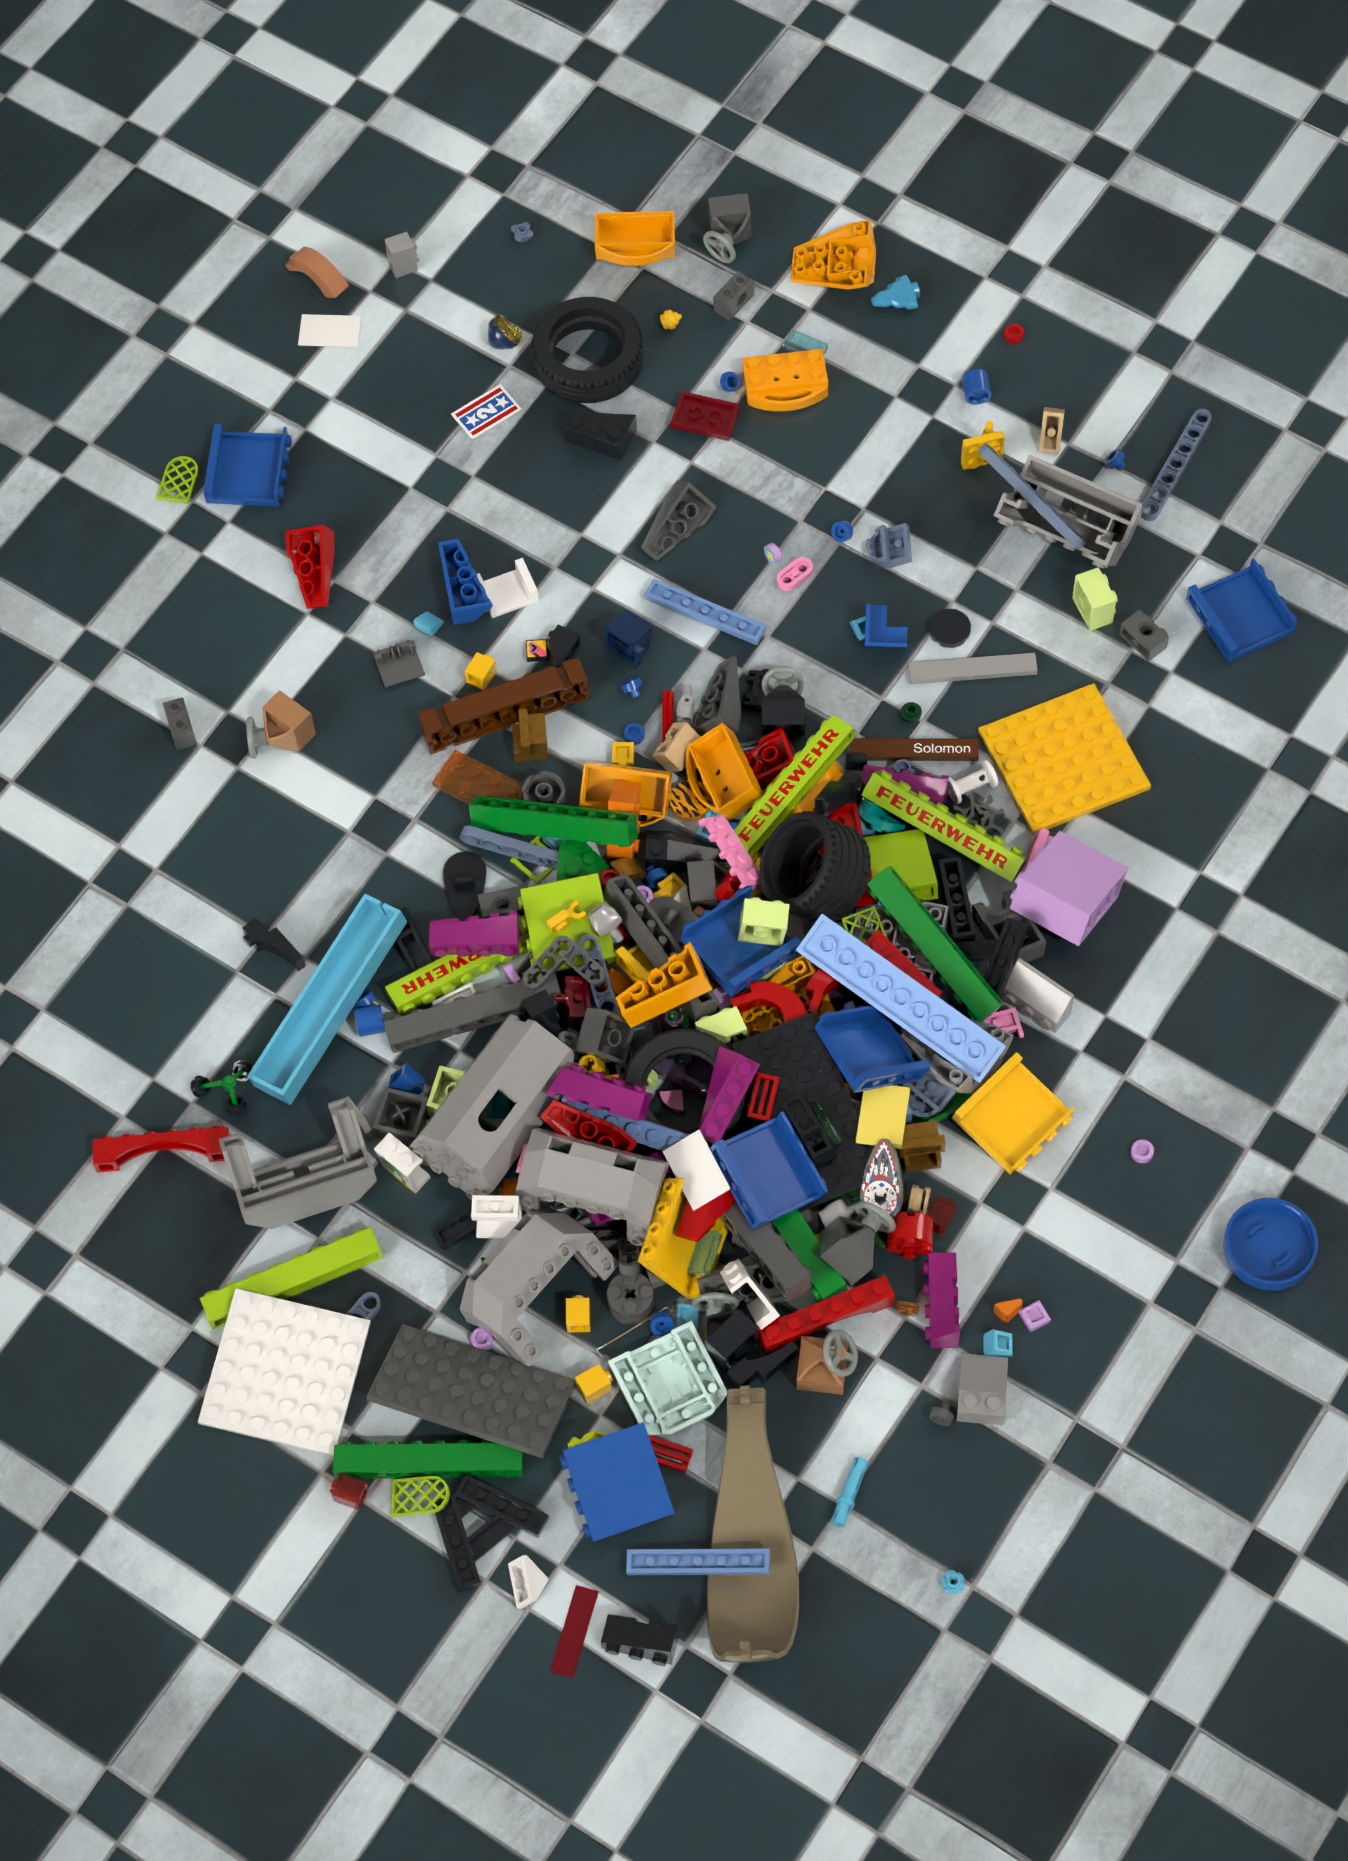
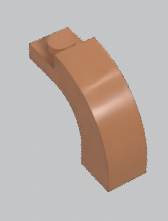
M302 247L298 252L291 255L290 260L285 264L289 271H299L309 276L327 298H336L349 286L337 268L327 258L312 248Z

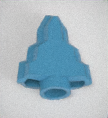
M907 275L896 278L895 282L888 284L886 290L876 293L871 298L873 306L878 307L892 305L895 308L915 309L918 308L916 298H920L919 286L917 282L910 283Z

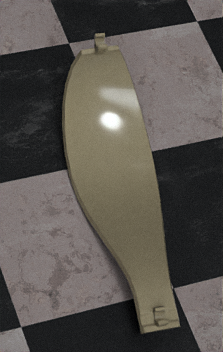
M740 1386V1389H728L726 1443L710 1549H770V1575H707L708 1636L712 1654L715 1659L721 1662L748 1663L781 1658L787 1655L793 1645L797 1631L799 1615L797 1559L767 1438L766 1390L763 1387L750 1388V1386Z

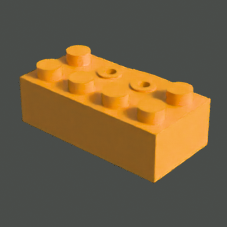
M674 211L595 213L596 260H606L625 266H642L667 258H675Z
M823 349L742 358V371L748 406L767 411H792L814 405L828 396V378Z
M723 722L687 746L686 771L689 784L698 800L718 815H724L730 821L752 807L758 798L761 799L764 794L735 733ZM697 769L701 774L705 789L713 799V805L705 799L699 788L696 774Z
M588 760L584 763L579 806L608 810V800L615 780L640 782V815H647V820L640 821V827L653 824L668 815L673 772Z

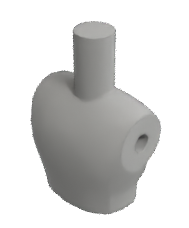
M690 684L683 685V696L678 700L676 707L677 722H687L689 725L693 723L694 700L691 696L692 685Z
M606 901L600 903L588 913L591 924L600 937L610 933L617 943L624 939L617 929V926L622 922V918Z
M839 1199L819 1211L825 1228L839 1216L852 1220L851 1215L856 1213L855 1205L857 1203L847 1207L843 1200Z

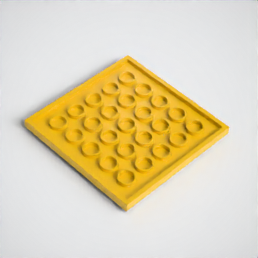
M1094 683L978 728L981 739L1033 835L1043 828L1046 830L1151 789L1149 780Z

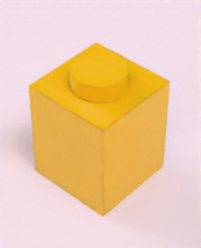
M477 652L464 671L466 682L484 690L497 672L496 662L491 656L487 654L482 655Z
M581 1295L566 1298L567 1333L591 1332L589 1298Z
M600 1364L575 1377L576 1386L587 1404L612 1391L611 1382L613 1379L607 1369L603 1370Z

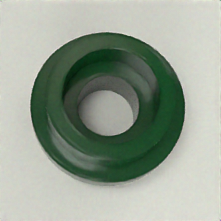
M908 702L902 706L901 717L906 722L914 723L921 718L922 709L917 703Z

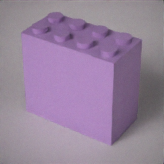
M1059 831L1055 837L1051 836L1048 839L1045 849L1041 848L1038 851L1035 860H1030L1025 872L1021 871L1015 881L1018 885L1010 896V899H1012L1010 909L1080 946L1117 900L1128 867Z

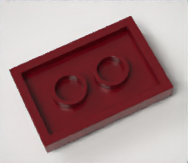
M681 391L670 428L729 441L740 411V404Z

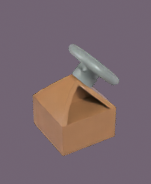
M280 690L262 707L264 728L256 729L254 718L251 716L246 720L247 743L252 759L257 758L259 745H269L282 750L299 752L316 735L311 713Z
M834 1330L826 1338L802 1336L796 1390L843 1395L845 1376L850 1375L855 1370L858 1362L856 1344L848 1333L842 1330ZM847 1361H849L850 1364H849V1366L846 1368V1363H847Z

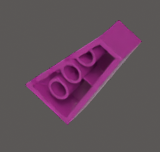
M864 766L861 777L865 787L874 772L884 770L893 776L892 779L898 783L903 781L911 786L910 790L917 794L922 792L930 797L929 801L935 804L939 802L943 805L946 803L949 776L941 775V778H933L931 773L923 772L922 776L913 775L908 770L894 773L891 768Z
M509 911L508 916H500L499 913L490 914V918L481 919L478 916H469L465 921H461L458 918L430 921L429 947L431 955L445 957L447 955L466 957L469 955L490 956L492 954H501L503 956H512L519 954L520 928L517 911Z
M721 1046L718 1049L699 1130L706 1143L710 1145L723 1138L760 1068V1064Z
M577 1064L562 1067L547 1092V1095L553 1097L556 1095H566V1100L574 1103H584L586 1101L588 1102V1107L605 1110V1108H609V1113L635 1121L646 1119L652 1098V1093L646 1092V1087L633 1084L631 1087L625 1085V1080L614 1077L610 1080L604 1078V1073L598 1071L589 1073L584 1071L583 1066Z
M956 1252L928 1253V1261H923L924 1275H928V1282H924V1296H929V1304H925V1318H929V1326H925V1339L930 1340V1348H958L960 1325L959 1307H957Z

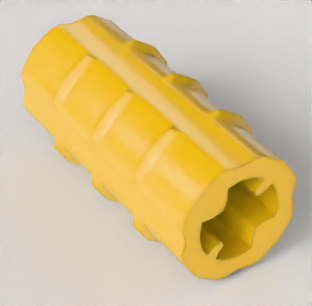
M593 1055L583 1056L579 1061V1065L583 1066L586 1072L598 1071L604 1073L605 1076L611 1075L607 1065Z

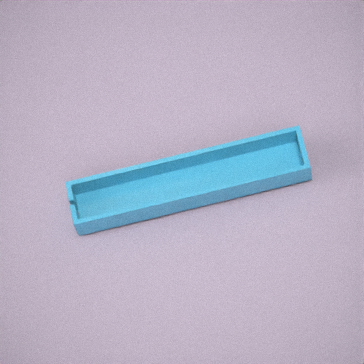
M367 894L363 895L248 1074L247 1078L254 1087L289 1105L292 1104L405 927L407 920L400 910L386 903L382 904L381 901Z

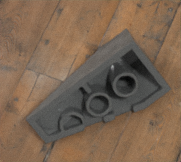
M677 480L665 497L641 549L655 561H658L675 548L677 543L689 537L695 529L706 524L717 506L690 482Z
M732 656L718 665L709 684L712 688L707 696H703L701 701L704 705L700 712L695 713L691 727L700 737L722 722L735 734L739 730L741 707L737 658Z
M751 1256L740 1259L770 1297L772 1303L786 1300ZM724 1267L697 1278L700 1295L711 1292L727 1293L744 1302H752L758 1297L747 1282L731 1293L720 1273Z

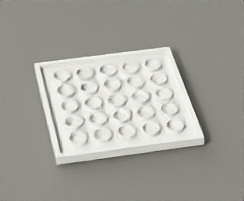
M235 1289L198 1424L334 1456V1445H338L371 1321Z

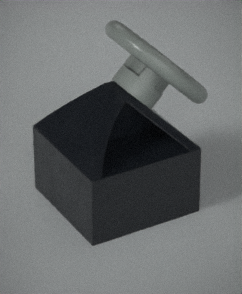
M774 667L762 679V690L766 695L762 699V735H767L780 728L784 729L786 735H805V699L801 696L804 689V680L802 675L792 667ZM779 672H787L793 676L787 679H778L773 675ZM768 682L774 684V689L771 692L768 688ZM798 682V687L795 691L791 688V684Z
M720 1292L704 1293L696 1296L692 1304L695 1309L706 1312L704 1323L705 1348L712 1362L727 1375L728 1367L734 1361L742 1360L759 1344V1327L743 1312L735 1309L739 1304L735 1296ZM706 1301L708 1302V1304L703 1305L700 1304V1302Z

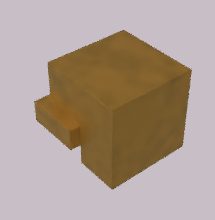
M518 709L519 724H512L515 762L548 760L545 713L528 714L527 709Z
M936 1121L905 1125L902 1149H898L899 1157L903 1158L905 1173L941 1168L942 1159L940 1152H945L946 1143L944 1135H939Z

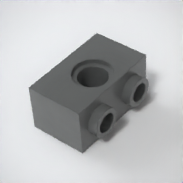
M738 271L713 296L714 312L730 321L754 296V280Z
M1140 609L1121 623L1119 635L1148 662L1167 648L1169 639L1167 632L1163 628H1159L1153 622V619L1148 614H1144Z
M181 697L164 702L163 706L176 750L197 745L184 698Z
M521 886L478 894L482 919L490 918V914L499 913L500 916H508L509 911H517L518 918L524 916L525 911L524 909L520 910L517 898L521 896ZM500 907H507L505 910H499Z

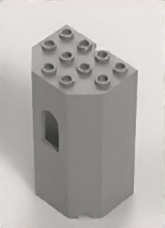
M512 1014L496 1030L408 1147L413 1153L427 1162L434 1172L438 1174L444 1172L448 1175V1182L452 1186L466 1192L467 1197L471 1200L472 1195L488 1196L493 1192L521 1154L524 1144H528L532 1130L540 1128L544 1120L540 1116L554 1099L559 1101L563 1095H556L555 1097L547 1095L548 1089L562 1067H569L571 1064L579 1065V1063H574L572 1059L574 1053L571 1048L544 1027L530 1019H527L526 1022L519 1021V1017ZM497 1090H499L516 1104L498 1129L488 1132L480 1127L478 1117Z

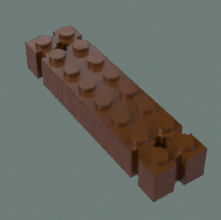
M579 658L564 661L561 667L549 666L539 672L528 673L521 678L505 681L501 685L487 687L481 692L467 694L463 698L454 701H447L442 704V708L437 710L426 708L418 713L422 736L428 751L432 755L446 750L447 746L454 745L455 747L510 728L512 724L519 722L518 709H527L528 714L545 713L547 715L565 709L568 704L573 703L576 705L590 700L587 688L588 678Z

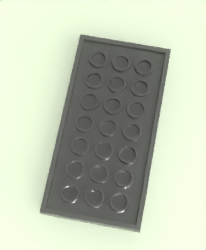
M402 1324L367 1394V1401L543 1459L576 1386V1382L574 1379L531 1365L526 1366L519 1361Z

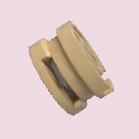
M917 1185L912 1186L907 1216H914L915 1212L927 1215L931 1188L925 1187L921 1189ZM926 1195L923 1210H921L923 1204V1196Z

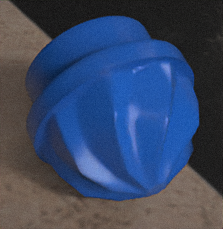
M725 372L720 378V386L726 392L735 391L740 384V379L734 372Z

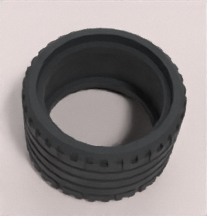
M802 811L801 813L798 812L791 815L773 831L764 847L759 871L763 894L769 902L778 900L784 904H789V913L812 922H816L822 913L831 920L838 921L856 906L865 891L871 867L869 847L863 835L856 829L816 812ZM824 845V856L820 871L812 885L806 890V878L810 864L816 853Z

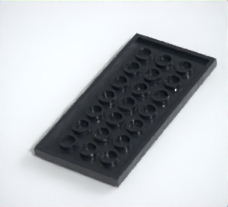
M816 1011L731 1044L734 1052L760 1064L759 1073L780 1077L770 1120L776 1118L780 1112H784L786 1117H788L781 1103L801 1093L834 1147L837 1157L818 1167L815 1165L818 1174L825 1180L828 1191L822 1198L799 1208L798 1211L800 1213L860 1190L866 1165L872 1152L869 1145L856 1143L859 1118L839 1068L814 1028L820 1021ZM757 1074L755 1075V1077H754V1079H753V1081H752V1083H751V1085H750V1087H749V1091H750L751 1096H752V1093H753L754 1084H755V1080H756ZM761 1078L755 1103L757 1111L765 1083L763 1078ZM770 1080L765 1105L762 1115L766 1116L770 1095L774 1081ZM793 1126V1130L795 1131L797 1137H799L798 1133L796 1132Z

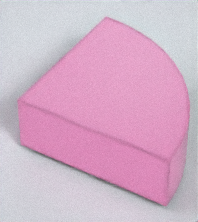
M682 1090L660 1092L663 1104L676 1113H684Z

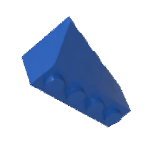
M459 539L438 542L453 625L474 622L491 609L493 604L480 583L476 571L469 562V558Z

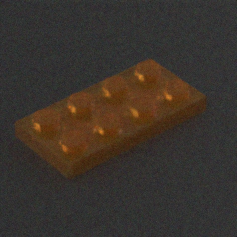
M454 750L432 782L434 787L467 804H470L478 795L516 800L523 799L522 783L457 750Z

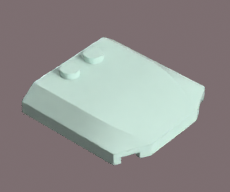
M692 1321L671 1330L669 1334L631 1352L627 1351L608 1361L637 1423L644 1422L647 1433L650 1436H671L712 1416L727 1397V1390Z

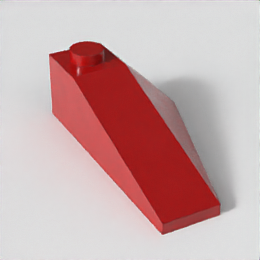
M324 525L287 530L286 551L294 566L293 571L298 577L299 587L307 608L327 607L335 552L334 530Z
M783 728L763 736L757 741L759 743L750 752L747 750L744 753L760 788L767 787L784 767H788L792 763L796 754Z
M556 1099L540 1116L559 1134L632 1152L638 1144V1141L622 1127Z
M730 1189L694 1211L687 1201L676 1236L698 1243L716 1224L715 1221L723 1213H727L731 1209L730 1206L736 1201Z

